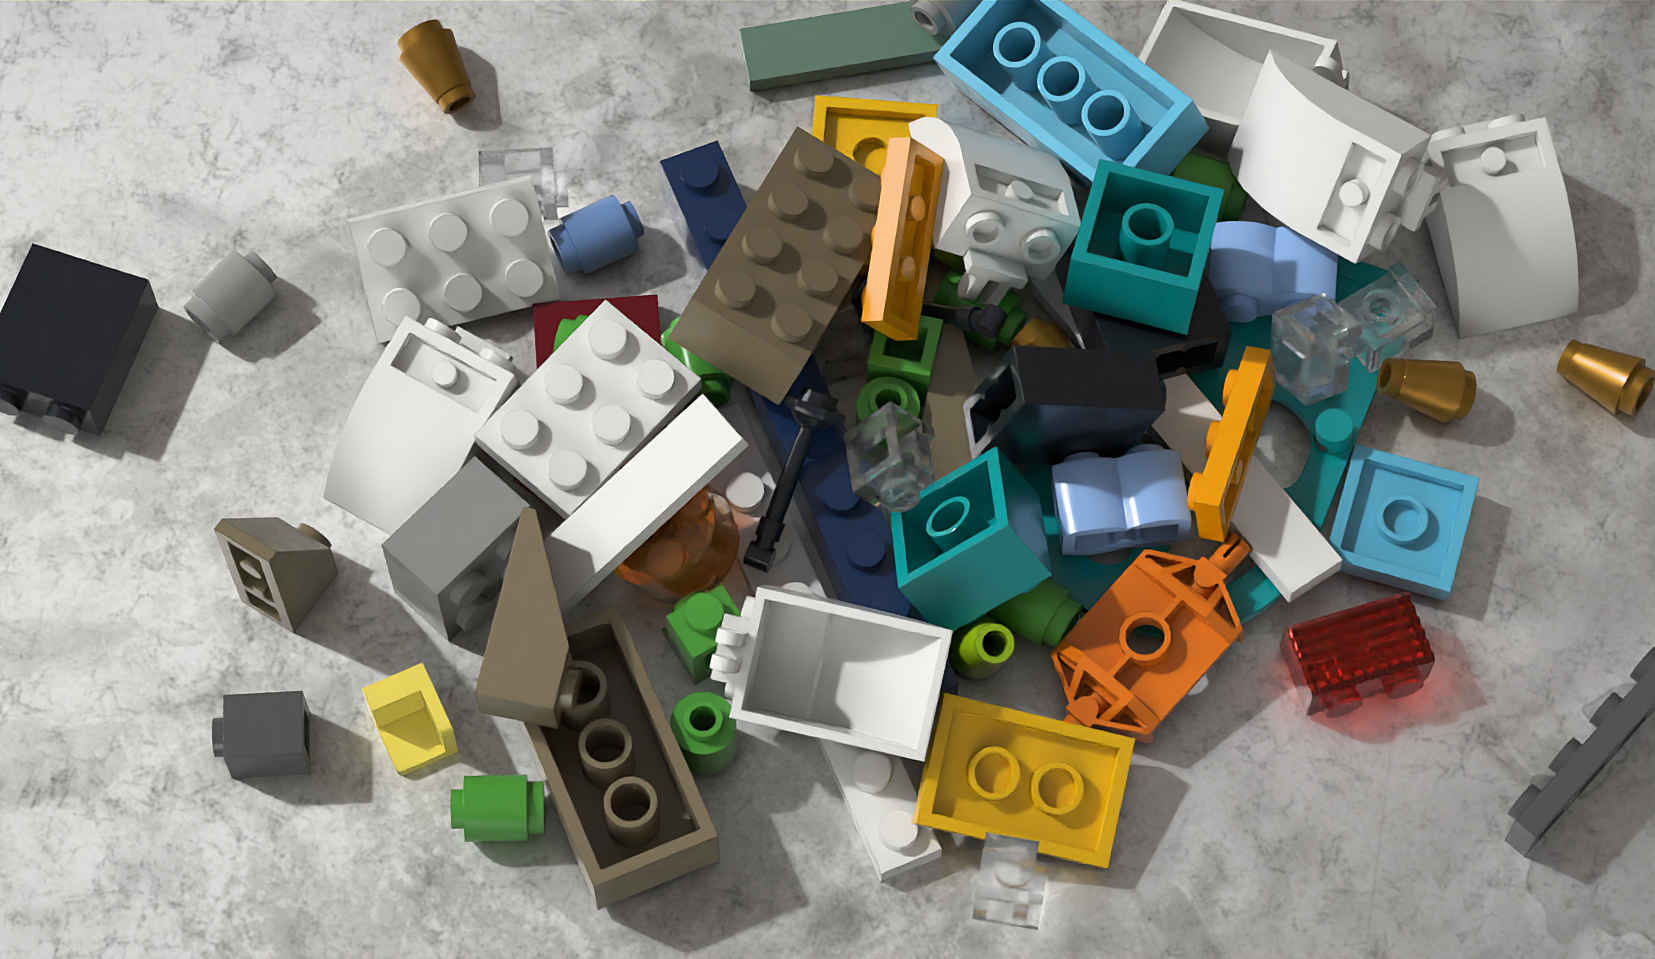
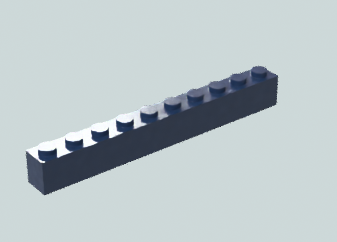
M718 140L660 161L662 196L700 283L747 208ZM812 353L786 394L799 397L802 386L831 396ZM745 385L779 465L783 469L799 425L794 420L791 410L785 406V397L778 405ZM844 424L840 426L834 425L823 431L815 432L793 497L838 600L929 623L898 589L892 532ZM948 658L939 697L943 693L958 696L959 683Z

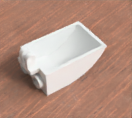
M1167 0L1138 57L1139 60L1190 97L1196 104L1210 129L1198 141L1195 147L1225 160H1228L1227 154L1269 49L1349 90V71L1343 70L1337 40L1182 0Z
M1271 49L1268 51L1227 154L1232 173L1243 189L1262 208L1291 229L1355 264L1377 249L1384 251L1395 237L1400 224L1412 231L1419 229L1423 218L1435 210L1439 200L1437 193L1444 189L1448 179L1447 173L1443 170L1426 166L1421 162L1432 135Z
M1514 114L1461 127H1452L1432 134L1421 162L1426 166L1443 170L1447 173L1448 179L1444 189L1437 193L1439 200L1435 210L1425 217L1459 340L1578 314L1579 275L1574 227L1565 183L1546 117L1525 121L1524 115Z
M922 117L908 123L912 138L944 158L933 230V242L936 249L963 256L966 272L958 285V297L974 301L980 294L981 304L998 306L1010 287L1021 290L1028 282L1027 275L1046 280L1077 236L1081 225L1070 178L1060 161L1043 150L940 118Z
M405 316L366 380L348 416L330 464L323 498L385 533L392 535L474 456L486 465L490 455L476 444L474 434L522 386L513 374L516 366L512 363V355L460 327H457L454 331L432 318H429L424 326Z
M763 585L757 587L755 597H746L741 616L724 614L722 627L718 628L715 642H718L715 654H712L709 668L712 669L710 679L726 683L724 699L733 701L729 718L925 762L953 630L843 601L771 585Z

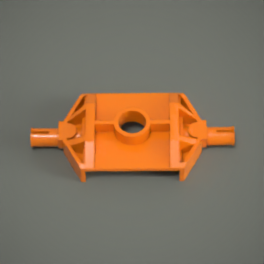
M1230 533L1229 537L1209 559L1202 556L1199 560L1156 550L1144 549L1050 653L1069 703L1065 707L1067 716L1063 721L1135 738V741L1151 744L1154 740V730L1236 640L1241 643L1244 640L1242 625L1225 584L1228 582V576L1252 552L1250 546L1243 539L1240 541L1238 535ZM1142 625H1153L1159 628L1165 635L1160 649L1148 655L1137 654L1127 645L1130 633Z

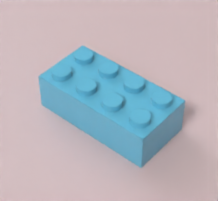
M983 0L933 57L955 88L1028 145L1043 150L1058 159L1068 176L1089 192L1099 159L1169 176L1210 129L1190 97L1061 0Z

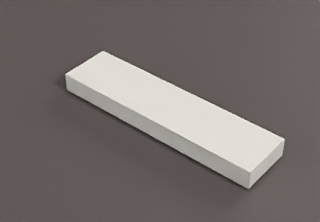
M705 395L699 396L543 541L562 618L749 446L747 441Z

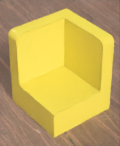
M423 662L362 688L368 710L398 775H406L459 752L454 730Z

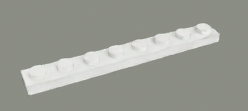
M738 403L719 410L747 441L749 446L703 488L752 597L756 596L757 587L771 585L827 598L788 512H786L783 521L785 527L780 541L775 542L773 547L777 549L769 572L765 573L743 564L747 547L751 540H756L757 535L755 531L761 515L765 516L776 485ZM816 737L880 882L941 857L942 848L933 829L911 824L917 794L900 756Z

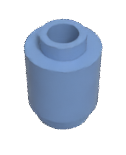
M610 195L559 218L560 225L547 230L553 250L567 276L580 270L586 275L639 251L636 238L645 235L640 218L632 203L627 201L620 204L615 195Z

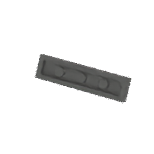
M1655 647L1643 657L1629 677L1637 682L1624 698L1613 692L1591 717L1589 722L1597 729L1583 744L1573 737L1553 759L1548 768L1556 773V775L1542 791L1532 783L1509 809L1507 814L1515 821L1504 841L1522 856L1526 857L1655 711Z

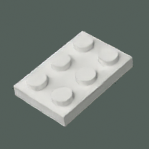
M531 175L347 219L378 343L390 341L405 316L424 326L429 318L435 319L446 326H452L531 307L536 303H547L561 299Z
M605 300L474 434L475 442L567 520L647 446L702 388L701 378Z

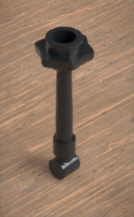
M868 274L864 282L856 287L852 296V310L857 317L860 328H872L861 322L863 311L862 292L867 284ZM923 301L921 315L942 319L944 324L955 325L960 330L977 332L991 340L997 338L1008 319V314L1002 308L993 304H987L982 310L980 307L965 304L952 306Z
M802 386L799 397L789 394L785 395V406L791 410L794 420L799 425V429L765 516L761 515L755 531L757 535L756 540H751L747 547L743 564L768 573L771 569L777 549L773 547L775 542L780 541L785 523L783 521L814 433L834 425L840 426L846 419L845 415L835 411L839 399Z

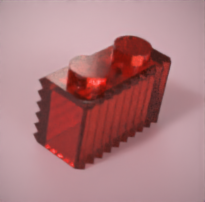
M1408 591L1285 627L1279 645L1306 716H1312L1317 712H1324L1328 718L1343 716L1361 707L1363 704L1362 700L1366 697H1374L1379 693L1386 694L1388 699H1399L1411 695L1424 686L1423 681L1428 679L1435 663L1434 652L1430 649L1425 629L1421 626L1420 617L1416 614L1415 605L1412 603L1411 594Z

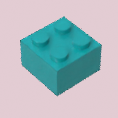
M1099 159L1071 256L1062 304L1187 335L1224 189Z
M997 446L889 509L898 589L930 624L953 631L964 625L973 624L980 620L988 611L1018 594H1024L1033 590L1041 581L1052 575L1040 497Z

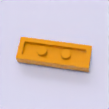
M912 137L889 138L886 163L881 171L882 189L877 221L871 234L872 253L868 279L862 292L863 311L861 322L895 341L917 340L944 165L943 157Z
M1246 346L1239 369H1230L1226 376L1223 389V405L1226 407L1221 421L1213 420L1209 426L1205 443V456L1208 460L1203 473L1195 472L1193 474L1188 490L1187 507L1188 510L1195 511L1199 538L1220 542L1225 541L1250 461L1276 388L1272 352L1269 349Z

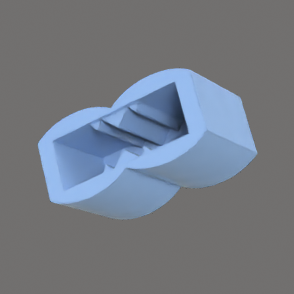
M1256 222L1216 223L1212 238L1209 279L1228 321L1243 323L1252 321L1256 317L1272 315L1283 318L1286 323L1293 326L1309 327L1318 324L1320 321L1333 319L1338 254L1288 226L1276 228Z
M1144 444L1131 448L1126 452V455L1118 458L1100 457L1094 452H1079L1067 456L1062 463L1052 466L1051 490L1062 555L1100 554L1124 547H1157L1189 539L1192 519L1190 510L1187 507L1188 496L1180 451L1164 450L1162 446L1156 444Z

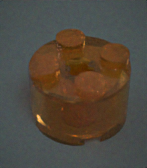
M627 463L621 466L618 471H620ZM707 483L612 572L644 596L661 603L676 604L691 592L705 589L708 591L712 590L730 572L739 549L740 536L738 524L734 521L729 503L718 490ZM667 528H670L668 533H664Z

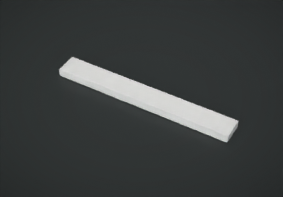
M1056 266L1046 280L1027 275L1028 282L1025 286L1053 320L1057 322L1073 344L1079 349H1085L1069 306L1062 304L1064 293L1055 273ZM1187 374L1163 380L1167 392L1166 410L1146 432L1164 450L1180 451L1184 477L1190 483L1195 472H1204L1208 460L1205 456L1208 429L1213 420L1221 421L1222 416ZM1253 454L1228 530L1230 533L1238 535L1240 541L1243 539L1250 546L1252 552L1249 556L1290 603L1339 571L1343 559Z

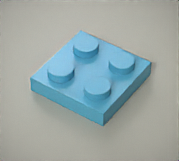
M1355 444L1328 541L1343 559L1339 571L1447 601L1451 592L1480 478Z

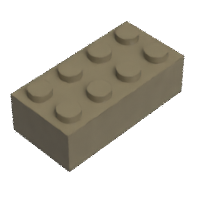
M797 126L693 294L668 339L779 405L806 364L872 250L871 234L877 221L882 189L881 177Z
M617 604L564 625L574 665L573 669L580 670L582 676L575 708L573 710L563 708L559 728L518 721L597 910L720 860L718 833Z

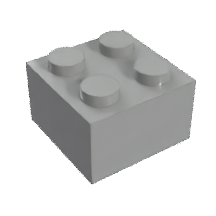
M474 456L381 545L394 593L448 642L462 629L466 632L471 631L484 620L492 607L491 601L501 592L522 507L531 508V505Z

